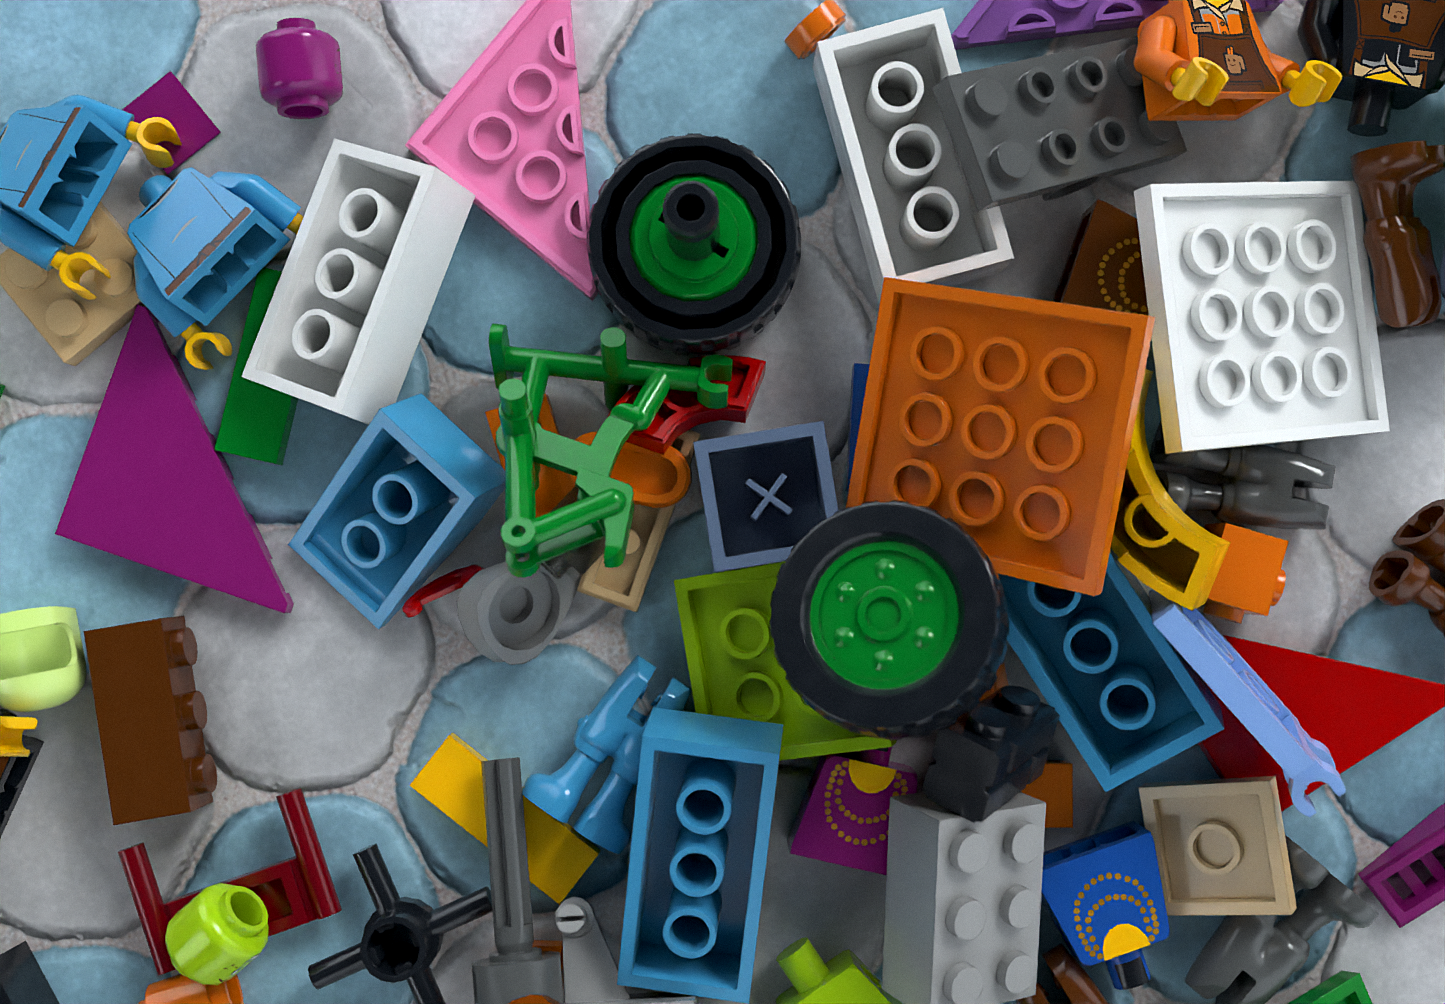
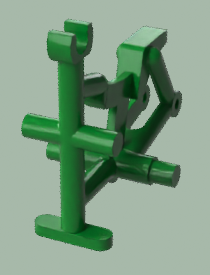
M492 323L489 331V350L496 389L499 390L500 403L498 405V412L501 424L496 432V445L500 454L505 457V523L500 533L503 546L507 550L505 559L508 571L516 577H529L538 571L542 562L604 537L606 540L604 566L614 568L622 565L626 555L634 514V496L632 486L611 478V474L623 445L634 430L643 431L651 425L670 389L697 392V401L708 408L721 409L727 407L729 385L715 384L710 381H731L733 359L724 355L706 356L702 359L700 367L627 359L626 334L617 327H610L602 331L600 335L601 356L510 346L507 326ZM514 372L523 373L522 380L513 379ZM549 376L603 382L605 405L611 412L599 428L591 446L541 428L538 419ZM629 385L642 386L632 404L621 403L616 405L619 399L629 390ZM540 464L576 476L575 484L579 488L577 502L536 517L535 491L540 486ZM522 557L528 558L526 561L523 562L518 561Z

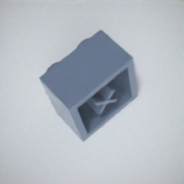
M824 421L693 442L714 572L786 561L791 553L790 550L798 540H801L808 534L810 529L818 522L826 520L839 511Z

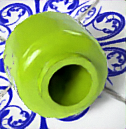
M217 883L204 888L181 908L167 925L165 942L175 969L183 976L204 985H218L233 978L261 953L268 942L269 926L266 906L258 895L246 887Z

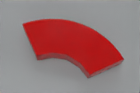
M724 355L733 359L731 381L712 380L710 382L729 385L727 407L721 409L708 408L697 401V392L670 389L651 425L643 431L634 430L626 442L664 455L677 437L696 425L718 420L746 423L765 375L766 361L751 357ZM706 356L688 359L687 366L700 367L702 359ZM634 385L619 399L616 405L621 403L632 404L642 386Z

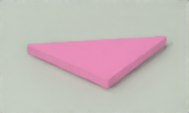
M526 0L408 140L405 146L422 162L437 167L476 195L473 204L593 301L598 295V290L591 273L587 250V232L590 228V201L571 0Z

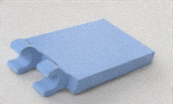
M1149 590L1152 623L1281 766L1296 809L1308 817L1317 813L1313 802L1304 793L1307 786L1312 782H1324L1339 797L1343 795L1346 789L1340 774L1336 770L1335 762L1329 749L1323 743L1311 738L1300 726L1294 714L1200 609L1196 608L1191 611L1165 598L1155 590Z

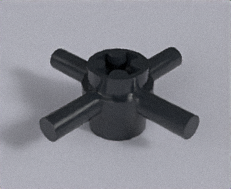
M377 843L355 852L353 857L376 911L371 915L364 927L361 943L309 965L308 973L313 986L318 990L367 969L371 975L380 981L396 983L407 980L417 1004H446L430 965L441 950L444 933L492 912L491 890L486 886L433 910L431 906L422 900L409 897L400 898ZM398 924H403L411 930L408 934L413 940L414 947H419V949L411 953L409 944L403 941L397 942L391 947L385 933H391L397 928Z

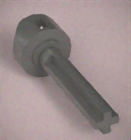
M520 757L481 761L494 940L498 952L489 954V958L471 963L474 1004H509L513 1000L528 995H542L552 1004H564L560 953L556 951H542L541 948L532 947L534 932Z

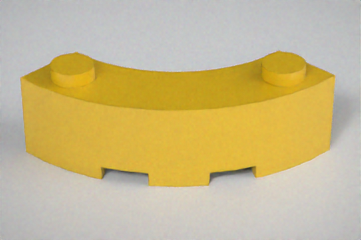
M1145 369L1111 549L1119 557L1117 560L1141 582L1165 598L1193 611L1206 603L1230 542L1210 533L1188 517L1169 496L1155 472L1149 456L1144 423L1146 398L1153 371Z

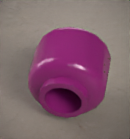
M305 18L282 19L277 22L276 30L265 33L256 43L258 81L261 97L265 102L277 107L278 114L282 117L314 119L326 116L329 113V106L338 102L343 95L338 41L329 33L317 30L316 24L312 20Z

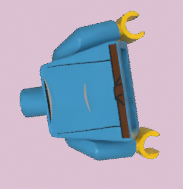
M71 95L48 107L17 110L10 116L0 133V241L46 271H50L54 267L59 271L61 281L80 297L92 300L97 297L80 285L82 274L90 269H96L110 279L109 270L90 254L84 252L66 253V245L74 247L132 145L128 140L139 143L147 160L158 168L171 167L174 161L165 148L156 144L162 141H169L176 145H182L175 128L163 117L148 118L139 124L134 122V114L86 96Z
M191 167L183 169L173 180L164 175H157L144 182L139 191V200L146 208L129 224L127 234L138 251L133 259L135 289L139 300L173 337L180 334L187 341L185 357L188 362L195 368L209 370L214 369V367L202 354L203 343L206 340H210L224 356L232 355V344L221 333L203 332L195 321L198 320L207 326L291 240L283 231L288 228L297 235L303 216L298 213L301 206L256 174L218 171L208 178Z

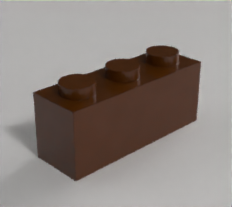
M185 617L158 618L84 631L113 825L189 813L212 803V792L215 791L217 786V770L213 757L205 752L202 729L205 728L207 723V706L203 694L198 690L196 691L192 665H195L197 661V642L193 631L186 627Z

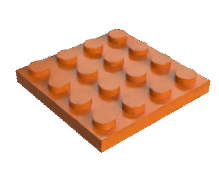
M884 277L846 507L852 508L861 505L863 502L876 500L879 502L899 500L907 501L913 506L924 505L936 510L943 518H951L962 526L987 554L998 574L1090 596L1102 594L1155 317Z

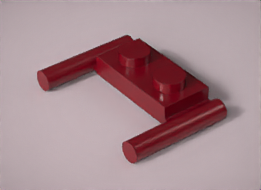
M302 788L276 796L295 856L220 882L246 887L261 898L268 913V937L316 919L329 917L342 910ZM144 842L120 850L117 853L157 974L162 975L176 970L171 962L165 942L167 925L174 915L204 888L164 903Z

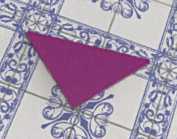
M137 305L55 534L282 613H291L294 602L290 594L284 590L270 560L273 558L252 514H248L232 481L234 480L232 472L222 452L215 450L217 441L214 435L210 434L195 403L197 399L177 357L172 355L158 325L159 320L148 308Z

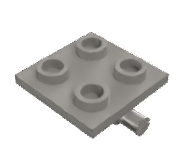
M579 897L566 899L559 905L556 910L555 921L556 926L562 933L565 1004L700 1003L698 996L671 992L629 994L626 986L617 985L618 967L595 917L592 905L587 900Z

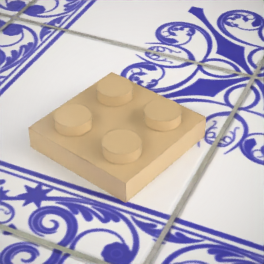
M101 201L75 246L66 245L65 252L68 254L75 252L90 254L109 270L110 279L96 269L85 271L80 278V285L97 297L96 299L88 300L82 298L61 281L59 271L54 267L50 271H46L10 248L0 255V285L62 361L73 366L78 365L129 323L133 318L137 305L146 307L139 300L135 289L133 258L138 251L126 231Z
M1276 776L1152 782L1138 787L1144 827L1151 832L1155 843L1167 916L1292 915L1297 909Z

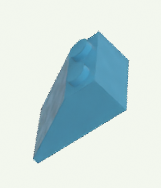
M422 393L379 409L288 545L379 630L404 606V603L425 583L483 519L505 489V470Z

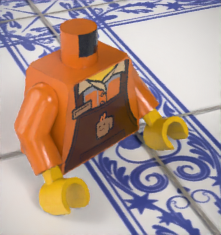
M1167 0L1168 4L1143 20L1137 30L1138 45L1133 64L1135 70L1142 74L1146 112L1149 121H1235L1289 90L1288 97L1294 105L1307 107L1315 104L1316 101H1329L1342 80V74L1335 67L1323 61L1310 60L1306 62L1300 73V66L1296 62L1272 53L1262 39L1250 5L1246 0Z

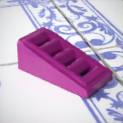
M1445 803L1358 873L1362 881L1399 928L1445 901V866L1443 867L1431 852L1440 845H1443L1445 848ZM1419 858L1433 875L1424 883L1409 866ZM1397 872L1413 891L1405 899L1400 897L1387 880V878Z

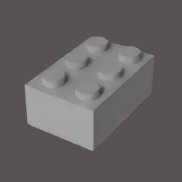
M924 792L890 797L882 990L903 1004H1001L1036 995L1046 802L1019 792L983 822L973 823L928 799Z

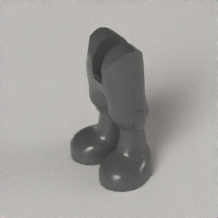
M1160 421L1150 450V458L1153 464L1199 468L1217 472L1219 475L1226 476L1229 479L1228 483L1210 484L1188 479L1183 474L1155 470L1164 489L1184 513L1190 510L1211 511L1214 517L1222 523H1229L1239 527L1254 525L1280 529H1326L1329 506L1307 501L1303 498L1292 497L1291 494L1293 486L1298 488L1331 489L1336 466L1264 444L1165 454L1162 421Z
M1285 835L1294 894L1301 889H1305L1296 903L1297 909L1292 915H1287L1283 921L1280 919L1275 925L1276 915H1226L1192 964L1185 978V983L1205 999L1216 997L1215 1004H1265L1294 972L1299 971L1303 967L1310 952V945L1307 941L1320 928L1332 921H1342L1355 928L1369 927L1378 917L1379 913Z

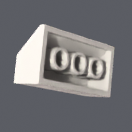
M334 138L241 377L369 425L379 409L396 403L476 195L437 167Z

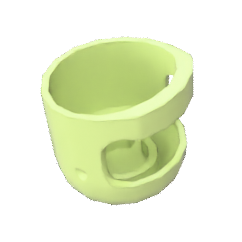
M49 606L0 614V706L15 712H32L59 706L75 697L84 686L87 675L76 608Z

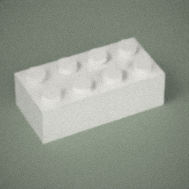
M944 9L932 10L817 42L813 71L879 305L884 277L951 287L1000 273L1014 259L1000 206L982 211L977 210L932 89L946 76L962 73Z

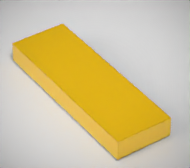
M451 733L410 786L488 848L481 761H487V759L455 733ZM523 795L529 881L560 905L599 855L601 849L579 834L568 823L555 819Z

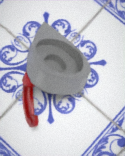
M562 554L542 562L535 574L525 578L512 575L507 569L506 561L487 568L473 564L451 571L425 585L404 603L402 610L406 617H414L423 610L422 605L462 588L457 598L458 618L465 636L475 649L493 662H506L509 665L525 664L538 657L556 635L576 595L589 556L586 554ZM520 558L518 561L523 562L528 558Z

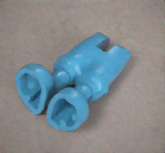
M639 655L630 662L613 682L589 716L585 715L578 720V727L574 734V746L577 750L564 766L551 775L542 773L532 774L526 779L522 787V794L529 801L560 822L567 823L576 809L584 789L599 765L603 764L609 756L612 757L614 760L610 767L609 775L594 799L583 809L573 828L590 841L616 854H621L630 841V832L623 822V815L629 795L634 785H637L642 735L651 714L650 711L647 716H644L632 707L638 698H643L648 686L647 683L657 667ZM672 677L663 692L650 705L656 708L683 711L692 688Z

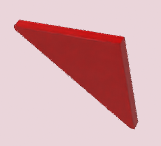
M1223 635L1294 714L1300 726L1311 738L1323 743L1329 749L1339 774L1445 707V684ZM1207 685L1221 707L1225 729L1199 742V747L1220 779L1276 776L1281 812L1293 805L1281 766ZM1321 781L1312 782L1307 786L1304 793L1308 795L1325 783Z

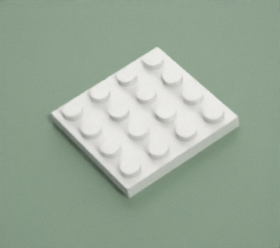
M1355 181L1149 184L1134 191L1148 314L1155 317L1151 339L1165 454L1367 435L1390 431L1368 254L1363 242L1365 230L1361 198Z

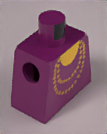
M892 747L821 755L789 831L787 839L789 853L887 875L890 797L917 793V773L909 765L890 761Z

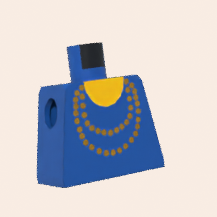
M1130 821L1045 851L1043 854L1041 901L1072 955L1082 966H1092L1105 961L1113 986L1118 990L1132 989L1148 982L1151 979V975L1141 948L1163 941L1170 934L1155 843L1151 832L1135 821Z

